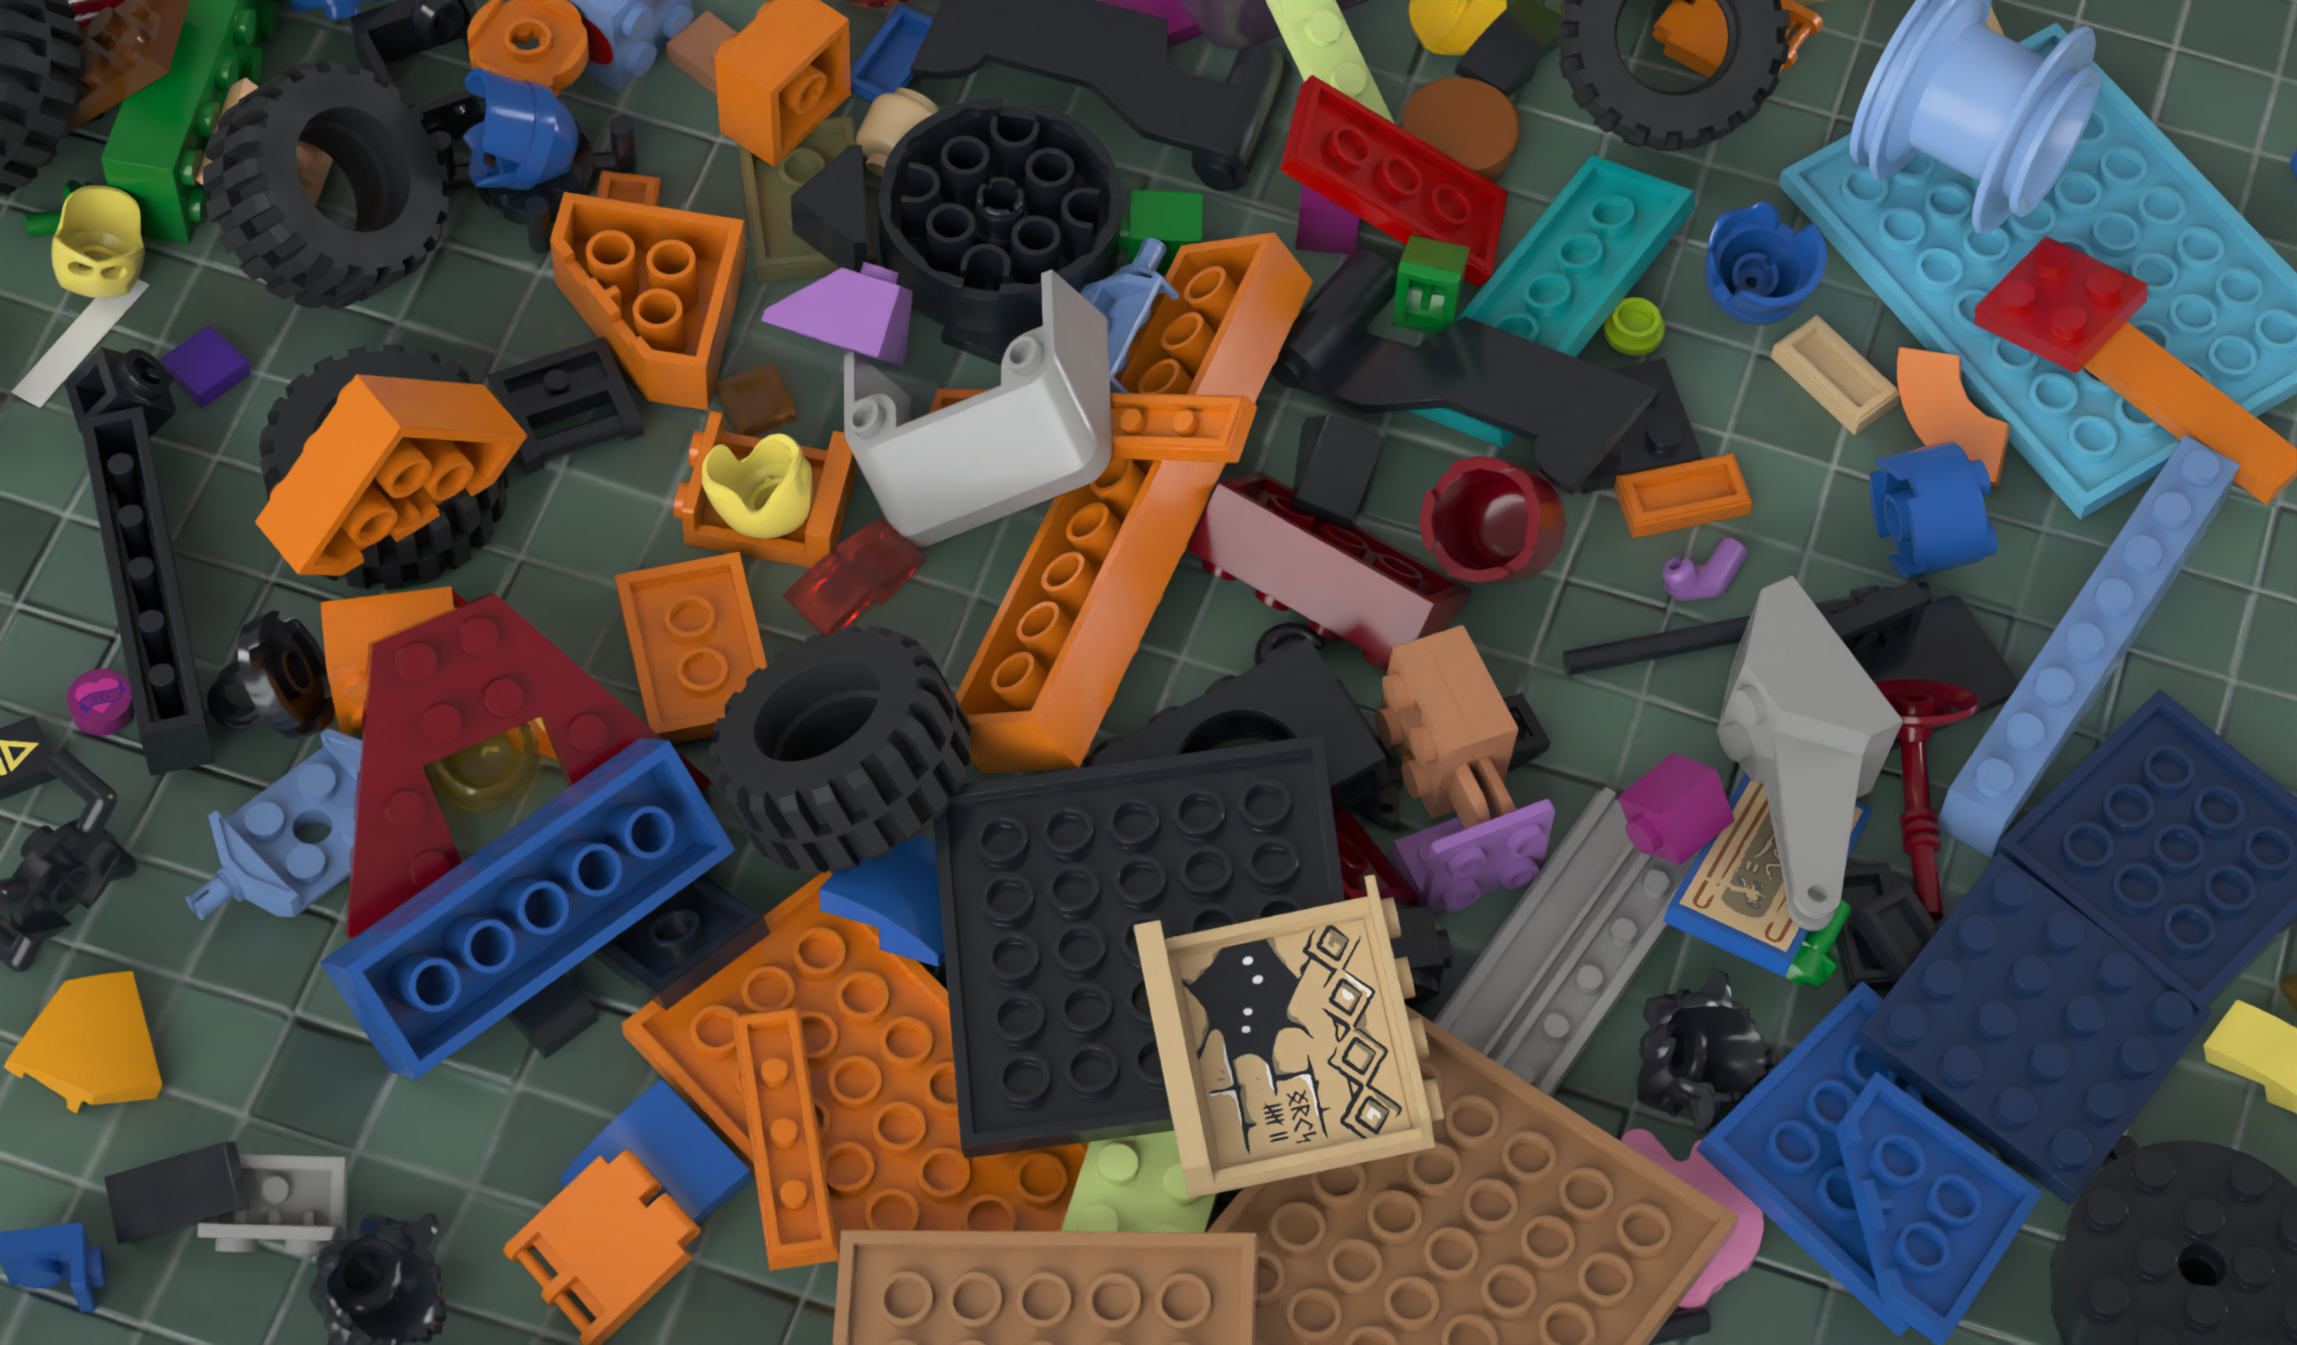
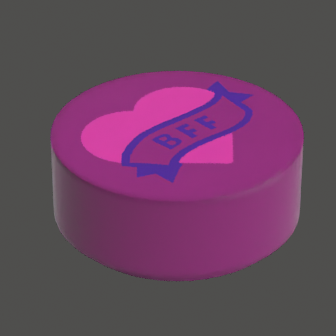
M95 669L88 671L74 680L67 693V705L72 721L81 731L96 736L113 734L124 728L130 722L135 712L128 680L113 670Z

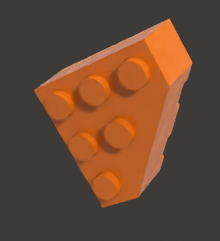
M564 192L550 239L555 284L598 339L605 338L613 358L647 401L709 411L747 264L744 220Z
M356 374L352 381L340 391L337 403L319 429L307 439L302 454L284 480L274 487L270 494L269 502L255 523L297 574L342 576L364 563L363 554L360 551L368 546L377 543L388 534L398 542L438 518L440 514L436 505L444 500L453 497L464 488L471 496H474L494 484L528 435L485 385Z

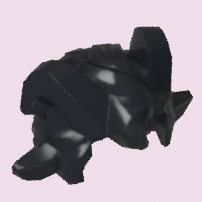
M1714 967L1710 969L1705 985L1698 992H1690L1689 989L1685 988L1678 989L1677 993L1647 998L1642 1016L1649 1024V1029L1640 1039L1639 1054L1644 1063L1637 1076V1099L1642 1104L1655 1110L1666 1112L1672 1117H1676L1683 1107L1689 1108L1693 1116L1694 1130L1697 1133L1708 1132L1717 1124L1721 1105H1728L1733 1103V1101L1744 1099V1095L1750 1093L1751 1087L1759 1084L1760 1079L1763 1080L1769 1074L1767 1070L1774 1066L1769 1056L1772 1049L1763 1041V1036L1756 1030L1755 1021L1750 1017V1010L1743 1008V1003L1731 1001V985L1727 973Z
M369 1212L346 1237L328 1241L319 1251L316 1258L318 1274L310 1288L308 1298L318 1313L324 1318V1327L330 1333L327 1345H355L357 1342L365 1345H401L404 1342L416 1343L419 1340L423 1343H428L432 1341L433 1335L442 1334V1322L447 1318V1313L442 1308L445 1304V1298L442 1294L443 1281L440 1277L442 1268L435 1263V1258L428 1249L439 1227L435 1214L428 1213L414 1223L405 1219L398 1221L382 1214Z

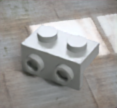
M238 1154L250 1209L204 1223H198L197 1237L216 1238L215 1251L257 1252L258 1239L285 1240L284 1253L318 1254L327 1244V1241L346 1237L349 1157Z

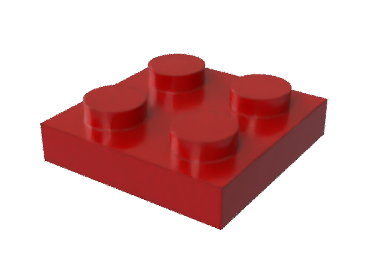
M2045 236L1975 307V325L2077 374L2147 301V283Z

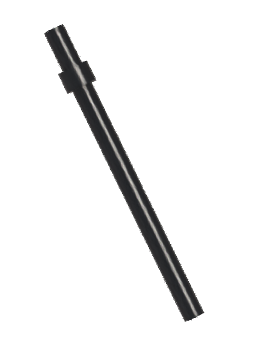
M1926 582L1917 583L1928 600L1927 604L1932 603L1928 584ZM1873 585L1852 589L1849 597L1814 604L1821 613L1828 610L1841 612L1860 604L1869 594L1880 589V587ZM1750 616L1563 651L1564 668L1566 674L1571 676L1737 644L1742 639Z

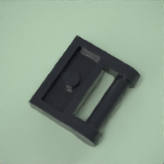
M604 337L487 375L490 392L528 435L516 452L525 474L543 469L545 461L620 436L625 441L644 435L639 412ZM610 404L614 412L540 438H535L532 431L534 428Z

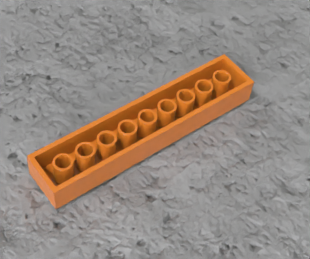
M1275 232L1180 246L1164 278L1180 295L1177 300H1172L1165 293L1155 296L1150 306V317L1138 330L1127 352V361L1121 371L1115 376V379L1130 393L1248 396L1256 404V399L1272 366L1278 359L1281 347L1294 320L1300 313L1301 306L1313 281ZM1111 459L1105 471L1095 481L1054 497L955 695L971 727L970 739L972 740L970 760L983 774L1080 768L1083 759L1090 750L1093 738L1105 713L1114 700L1115 693L1130 661L1139 648V643L1156 607L1163 598L1168 582L1186 550L1193 530L1210 500V495L1226 462Z

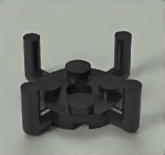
M626 116L613 118L609 124L612 151L593 153L591 144L579 130V125L575 121L578 128V146L569 172L535 185L529 190H515L505 187L481 188L475 186L467 177L470 163L455 164L451 136L444 131H435L433 133L441 148V151L436 153L439 165H446L449 186L444 189L477 187L480 198L489 208L490 204L504 212L505 219L527 225L530 248L535 253L545 254L551 250L552 223L556 222L564 192L586 194L589 196L593 191L596 177L601 175V170L629 174L636 168L637 158L633 121ZM485 152L484 164L496 167L495 156Z
M61 749L53 754L47 763V770L86 802L79 818L62 825L55 831L48 825L35 830L21 847L20 854L24 860L13 876L0 879V915L11 927L18 931L15 937L0 924V960L15 972L28 970L32 966L44 941L56 936L72 925L64 916L79 902L89 909L99 899L110 882L132 876L137 868L135 858L115 841L117 839L105 828L117 804L116 792L66 749Z

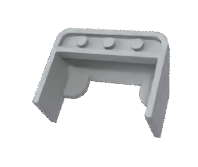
M1052 269L1041 273L1043 326L1020 335L1008 346L1001 363L1000 386L911 421V396L857 352L852 351L844 354L845 439L890 528L914 547L932 545L1095 481L1107 468L1112 456L1107 317Z

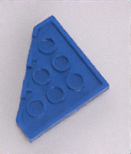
M1861 981L1703 1139L1696 1150L1892 1332L1900 1337L1910 1325L1882 1304L1835 1128L1876 1071L1922 1105L1923 1101L1921 1092L1853 1041L1858 1031L1883 1001L1877 993Z

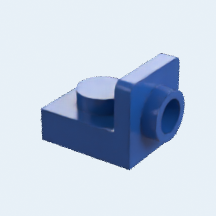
M83 1222L0 1232V1263L10 1285L20 1284L27 1288L41 1289L57 1285L61 1279L71 1278L72 1291L81 1313L96 1310L95 1288L106 1287L105 1257L102 1245L91 1246Z

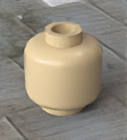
M898 88L894 93H884L877 96L856 138V144L862 145V154L868 159L865 164L867 169L883 178L885 163L895 145L916 124L937 113V106L924 95L906 88Z

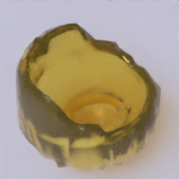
M527 722L427 764V767L434 777V786L453 804L472 812L497 811L519 800L530 788L535 778L537 765L541 759L537 750L539 740L535 736L533 725Z

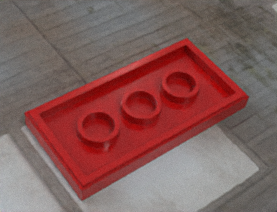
M1311 75L1300 86L1280 171L1406 245L1410 235L1470 247L1464 279L1480 288L1492 276L1508 191Z

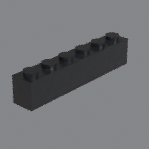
M143 407L80 418L79 421L138 732L150 776L214 763L215 758L153 446Z

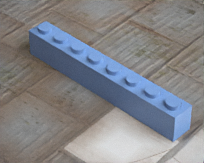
M2186 435L2183 437L1950 786L1938 817L1937 825L1940 830L1992 859L1997 842L2011 830L2223 507L2240 464Z

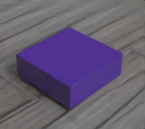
M210 325L204 327L160 359L166 371L173 375L174 382L201 408L251 374L248 361Z

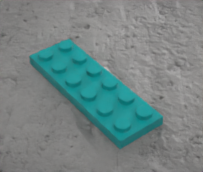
M1591 155L1456 321L1465 316L1567 355L1577 357L1696 208L1694 191ZM1451 409L1408 410L1501 448H1504L1514 436L1511 432Z

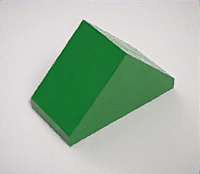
M1410 235L1398 268L1393 326L1436 335L1455 322L1470 247Z

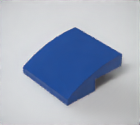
M919 835L910 843L905 839L891 848L893 853L877 861L870 857L860 861V867L845 871L837 869L819 889L820 911L878 927L880 950L938 967L945 960L936 846L934 841L922 835Z
M660 1079L606 1126L559 1178L560 1185L566 1188L599 1155L611 1163L621 1152L629 1149L663 1186L647 1205L650 1206L659 1196L667 1193L676 1200L698 1227L702 1220L751 1182L748 1167L663 1079Z

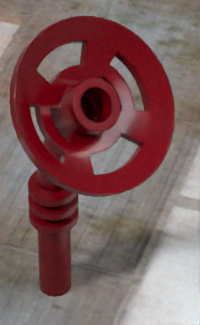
M1929 680L1875 682V685L1903 720L1896 736L1900 739L1905 812L1899 817L1900 827H1902L1901 836L1904 841L1902 843L1903 852L1911 858L1914 892L1934 922L1943 918L1936 853L1941 850L1942 846L1941 839L1939 838L1940 830L1937 825L1938 813L1931 810L1926 739L1932 737L1933 727L1952 724L1975 714L1979 709V697L1967 688L1945 682ZM1950 706L1959 709L1960 712L1953 714Z

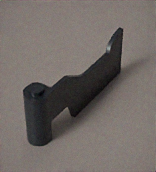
M942 0L911 66V75L930 79H953L978 71L988 61L1088 88L1100 97L1140 136L1148 140L1192 151V168L1207 187L1217 191L1237 190L1247 184L1292 76V66L1283 54L1271 47L1259 44L1246 45L1238 51L1225 83L1169 69L1167 19L1096 0Z
M1362 248L1354 250L1300 310L1281 347L1278 359L1270 370L1274 378L1288 388L1302 389L1361 413L1446 408L1534 441V456L1541 474L1554 486L1571 495L1577 491L1656 396L1654 386L1465 316L1413 350L1368 333L1367 327L1395 296L1397 273L1382 256Z

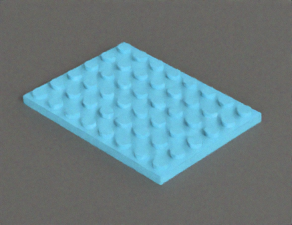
M2056 22L2024 39L2019 44L2048 57L2068 33ZM2092 61L2091 66L2101 71L2102 77L2099 94L2086 128L2063 171L2034 210L2024 217L2011 213L1999 227L1989 233L1981 235L1975 232L1972 223V210L1980 182L1921 151H1918L1912 160L1892 178L1878 181L1872 178L1869 165L1864 167L1852 161L1849 154L1850 133L1783 169L1778 184L1809 220L1819 228L1827 240L1927 351L1960 356L1962 360V385L1966 394L1986 416L2008 423L2011 428L2008 441L2080 520L2158 475L2181 441L2084 367L2076 374L1975 325V307L2045 236L2147 283V301L2127 322L2254 417L2263 414L2297 394V273L2094 61Z

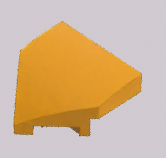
M133 971L100 974L65 981L6 1060L4 1068L21 1079L26 1073L66 1098V1108L76 1114L81 1109L84 1101L89 1105L156 1099L161 1090L162 1081Z

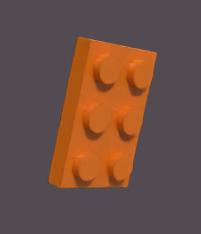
M740 552L615 575L616 591L647 726L662 739L669 740L671 744L711 737L717 719L726 716L724 714L725 704L734 692L740 693L747 686L746 678L758 667L762 670L767 667Z

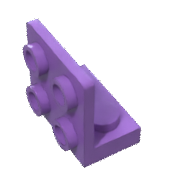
M1545 799L1518 810L1513 804V812L1465 829L1460 818L1456 817L1395 840L1392 855L1406 882L1419 897L1417 900L1419 906H1431L1433 914L1445 909L1448 912H1456L1472 905L1481 895L1502 887L1508 890L1517 889L1534 880L1543 868L1554 820L1555 809L1550 800Z

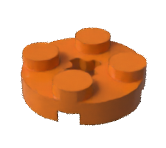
M491 0L474 15L467 31L471 70L483 68L519 81L536 82L548 86L556 97H558L561 89L568 87L581 75L589 58L587 30L582 24L581 14L568 0H510L506 3H503V0ZM532 38L539 39V47L532 50L518 49V46L515 44L516 42L527 44Z

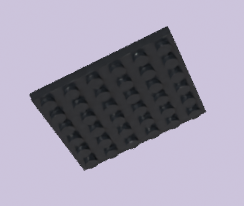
M1323 735L962 784L958 793L951 792L949 794L948 807L938 819L933 818L960 1142L964 1158L1175 1131L1133 925L1160 920L1164 938L1167 939L1345 901Z

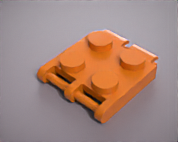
M1673 0L1654 24L1655 30L1652 36L1665 44L1664 55L1710 78L1720 66L1727 48L1728 30L1724 14L1715 0ZM1780 0L1783 10H1789L1790 28L1786 29L1785 44L1790 45L1787 63L1781 66L1779 73L1782 69L1788 70L1793 66L1798 58L1797 49L1807 36H1815L1823 26V20L1817 13L1792 0ZM1796 29L1797 32L1794 34V36H1793V37L1790 39V41L1788 42V38L1791 36V34H1792V33L1794 32V30Z
M629 1149L621 1152L611 1163L599 1155L503 1248V1253L512 1263L520 1261L542 1286L543 1290L540 1296L549 1307L558 1305L581 1332L578 1340L582 1345H602L693 1258L685 1247L701 1231L676 1200L667 1193L659 1196L650 1206L647 1205L663 1186ZM535 1247L558 1273L554 1279L531 1253ZM572 1292L579 1297L597 1318L592 1323L569 1298Z

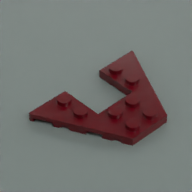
M489 593L370 642L366 669L368 676L367 693L363 703L361 726L363 728L360 772H357L353 817L355 821L354 840L349 862L351 874L347 920L343 930L345 936L348 939L355 938L462 863L423 768L424 765L541 717L568 787H571L639 738L664 739L494 593ZM676 751L698 789L701 790L710 786L709 778Z

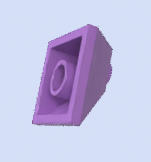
M863 262L860 273L840 268L765 309L761 321L796 334L903 367L907 354L913 291L896 285L899 273Z

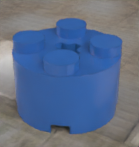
M1954 441L1938 443L1876 459L1874 463L1879 465L1882 470L1874 471L1870 474L1871 508L1879 538L1891 536L1897 549V554L1887 556L1891 567L1897 575L1903 579L1916 578L1977 563L1984 557L1995 555L1998 547L1997 537L1992 523L1986 517L1983 497L1990 494L1991 486L1987 469L1982 460L1970 461L1963 449Z

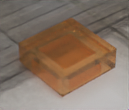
M772 362L715 382L716 396L735 434L753 437L796 421V409Z

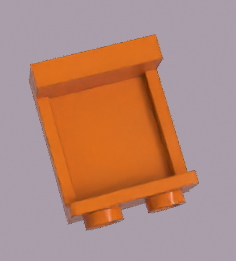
M710 411L705 431H695L691 440L688 465L690 468H693L690 482L681 481L679 483L674 500L673 516L675 519L682 520L684 545L725 553L740 552L742 556L831 572L859 470L858 463L845 439V434L833 431L828 450L800 446L804 457L811 465L814 486L812 505L804 523L787 535L767 539L753 538L738 533L713 508L702 485V465L707 454L716 445H726L738 460H743L750 455L762 438L727 432L724 428V414Z

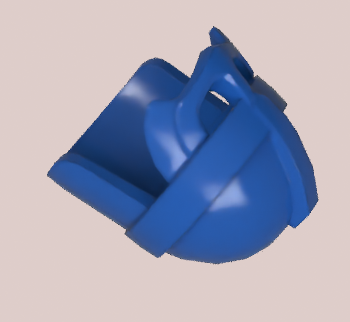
M483 68L471 70L465 78L466 89L470 93L486 99L484 122L472 126L463 135L464 142L472 150L467 175L468 179L475 186L481 188L505 187L515 190H529L535 185L569 172L578 146V128L570 110L553 95L552 90L548 86L536 82L519 81ZM485 152L495 156L496 167L484 164Z
M1766 201L1758 202L1751 207L1739 208L1718 216L1710 235L1704 266L1705 282L1709 294L1723 312L1737 321L1751 325H1769L1782 321L1795 312L1819 284L1827 263L1826 243L1819 228L1813 223L1808 224L1798 233L1781 223L1777 209ZM1746 282L1751 283L1753 288L1748 287Z

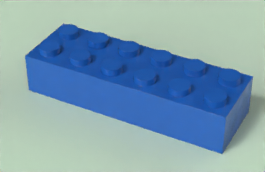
M639 738L320 963L390 1072L417 1080L725 859L736 849L670 741Z

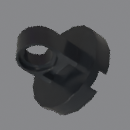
M272 610L252 619L241 628L237 643L238 661L229 664L220 671L207 694V706L218 722L230 728H248L266 720L274 730L288 739H304L323 731L333 721L335 713L332 696L325 698L320 678L327 675L326 660L316 639L299 620L292 617L281 621L278 619L280 612ZM239 684L246 687L255 705L243 708L232 704L226 698L224 686Z

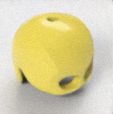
M91 185L79 188L67 197L63 205L59 226L52 240L51 254L54 273L62 288L86 297L110 298L126 295L135 286L143 267L145 246L141 237L140 208L129 194L114 187Z
M773 434L763 438L754 447L750 455L743 460H738L726 445L719 444L713 447L703 461L702 485L707 498L722 519L738 533L762 539L780 537L795 531L808 517L814 494L812 469L809 461L804 457L801 447L790 435Z

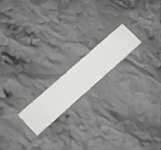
M138 279L135 286L126 295L95 298L11 393L41 408L149 287V284Z

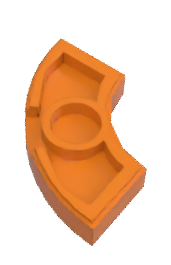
M1899 347L1897 358L1899 395L1906 416L1919 439L1925 446L1947 441L1956 442L1966 453L1970 461L1978 459L1983 461L1989 475L1990 486L1999 488L2011 429L2008 423L1986 416L1969 401L1962 385V360L1959 355Z

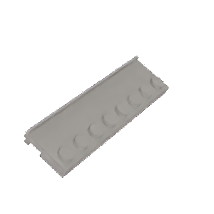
M1605 787L1603 791L1598 790L1433 1021L1436 1025L1550 1097H1553L1671 926L1663 922L1668 905L1700 852L1698 850L1684 863L1677 865L1656 855H1647L1638 850L1626 833L1625 826L1627 820L1620 802L1615 799L1617 792L1608 787Z

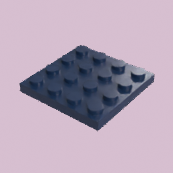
M2161 689L1997 842L1993 852L1995 857L1998 853H2001L2128 948L2172 991L2184 995L2190 1001L2193 1010L2197 1014L2205 1007L2208 1008L2297 920V798Z
M1998 853L1861 1027L1853 1041L2063 1202L2070 1205L2081 1193L2213 1012L2205 1007L2197 1014L2193 1010L2190 1001L2184 995L2172 991L2128 948L2001 853Z

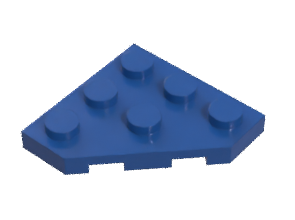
M1876 1071L1835 1128L1883 1306L1936 1345H1942L1951 1336L2044 1192Z

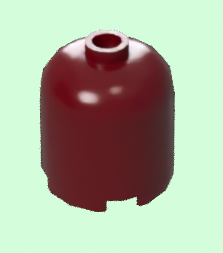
M1483 456L1453 463L1450 466V470L1440 477L1433 490H1427L1423 497L1419 518L1423 545L1428 552L1433 553L1440 566L1449 571L1450 575L1456 579L1480 584H1512L1532 579L1552 564L1563 547L1567 527L1563 502L1547 480L1528 468L1505 460Z

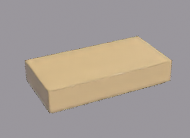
M1818 315L1808 320L1773 346L1771 358L1854 436L1899 403L1900 395L1898 388Z

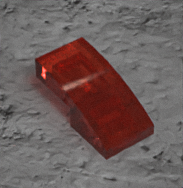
M880 517L830 551L801 576L782 596L819 633H823L826 636L835 635L838 628L847 627L874 598L883 605L917 571L926 559L884 518Z

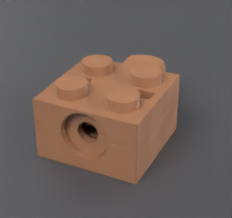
M1464 625L1393 647L1387 675L1382 679L1383 694L1380 708L1375 712V723L1383 743L1387 747L1394 746L1402 762V777L1411 797L1421 799L1431 819L1456 811L1465 829L1513 812V802L1504 786L1518 727Z

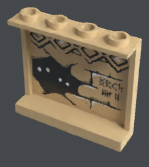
M1375 874L1365 876L1366 897L1167 939L1164 938L1160 920L1133 925L1182 1170L1190 1199L1435 1147L1432 1122L1444 1119L1441 1099L1435 1078L1422 1081L1418 1060L1430 1058L1425 1030L1421 1017L1408 1019L1404 999L1415 997L1411 970L1407 956L1394 959L1390 939L1401 937L1396 906L1393 897L1380 899Z

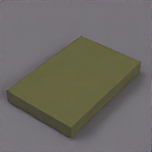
M854 116L825 119L776 167H772L737 143L757 284L825 277L840 269V267L792 232L791 195L849 145H857ZM864 182L867 263L877 266Z

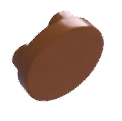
M1451 77L1428 83L1411 96L1403 111L1401 128L1491 182L1496 183L1502 178L1504 169L1509 165L1516 153L1520 135V120L1512 102L1497 88L1476 79Z

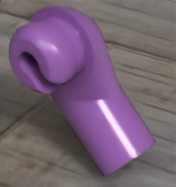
M1723 538L1706 564L1694 565L1693 561L1689 558H1684L1681 562L1679 557H1674L1667 561L1661 572L1665 582L1664 589L1671 597L1680 601L1719 597L1726 591L1747 558V550L1739 541L1732 538Z

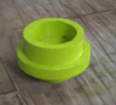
M1640 297L1623 299L1606 319L1603 327L1607 342L1615 350L1632 356L1645 355L1654 351L1661 344L1665 331L1664 320L1658 308L1649 300Z

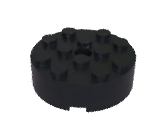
M983 99L945 108L930 115L910 129L895 145L885 163V172L879 191V245L884 267L899 273L896 285L913 291L911 305L925 316L942 325L948 323L959 328L985 333H1015L1036 329L1043 326L1041 273L1052 269L1079 294L1084 285L1103 280L1113 274L1119 255L1122 188L1119 174L1107 149L1095 135L1078 121L1050 107L1038 104L1035 111L1020 107L1002 106V99Z
M2200 1141L2162 1142L2133 1150L2117 1158L2104 1167L2082 1191L2053 1252L2050 1265L2052 1267L2053 1300L2050 1305L2063 1343L2065 1345H2297V1187L2266 1163L2238 1150ZM2199 1282L2201 1283V1286H2195L2193 1284Z

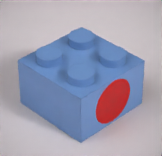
M568 0L581 14L582 24L587 30L589 58L583 71L618 93L635 77H642L646 74L654 63L655 57L666 47V44L693 21L692 0Z

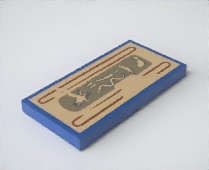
M1745 773L1728 802L1735 821L1702 847L1668 905L1663 922L1785 977L1810 930L1797 926L1788 915L1784 881L1765 785L1752 781ZM1855 802L1847 861L1862 836L1873 809L1858 802Z

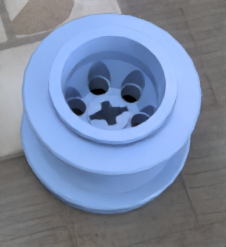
M1916 0L1890 39L1866 87L1852 127L1849 154L1852 161L1864 167L1869 165L1872 178L1878 181L1892 178L1912 160L1918 151H1921L1980 182L1972 210V223L1975 232L1983 235L1994 231L2011 213L2024 217L2034 210L2049 192L2075 150L2092 114L2101 86V71L2091 66L2096 45L2094 30L2087 25L2074 29L2064 37L2048 57H2045L1985 27L1992 0Z

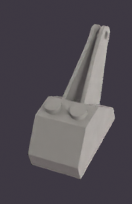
M1792 575L1762 588L1732 662L1716 733L1726 755L1731 760L1738 762L1752 781L1765 785L1784 881L1788 915L1797 926L1805 930L1816 931L1829 925L1841 900L1856 799L1872 791L1903 720Z

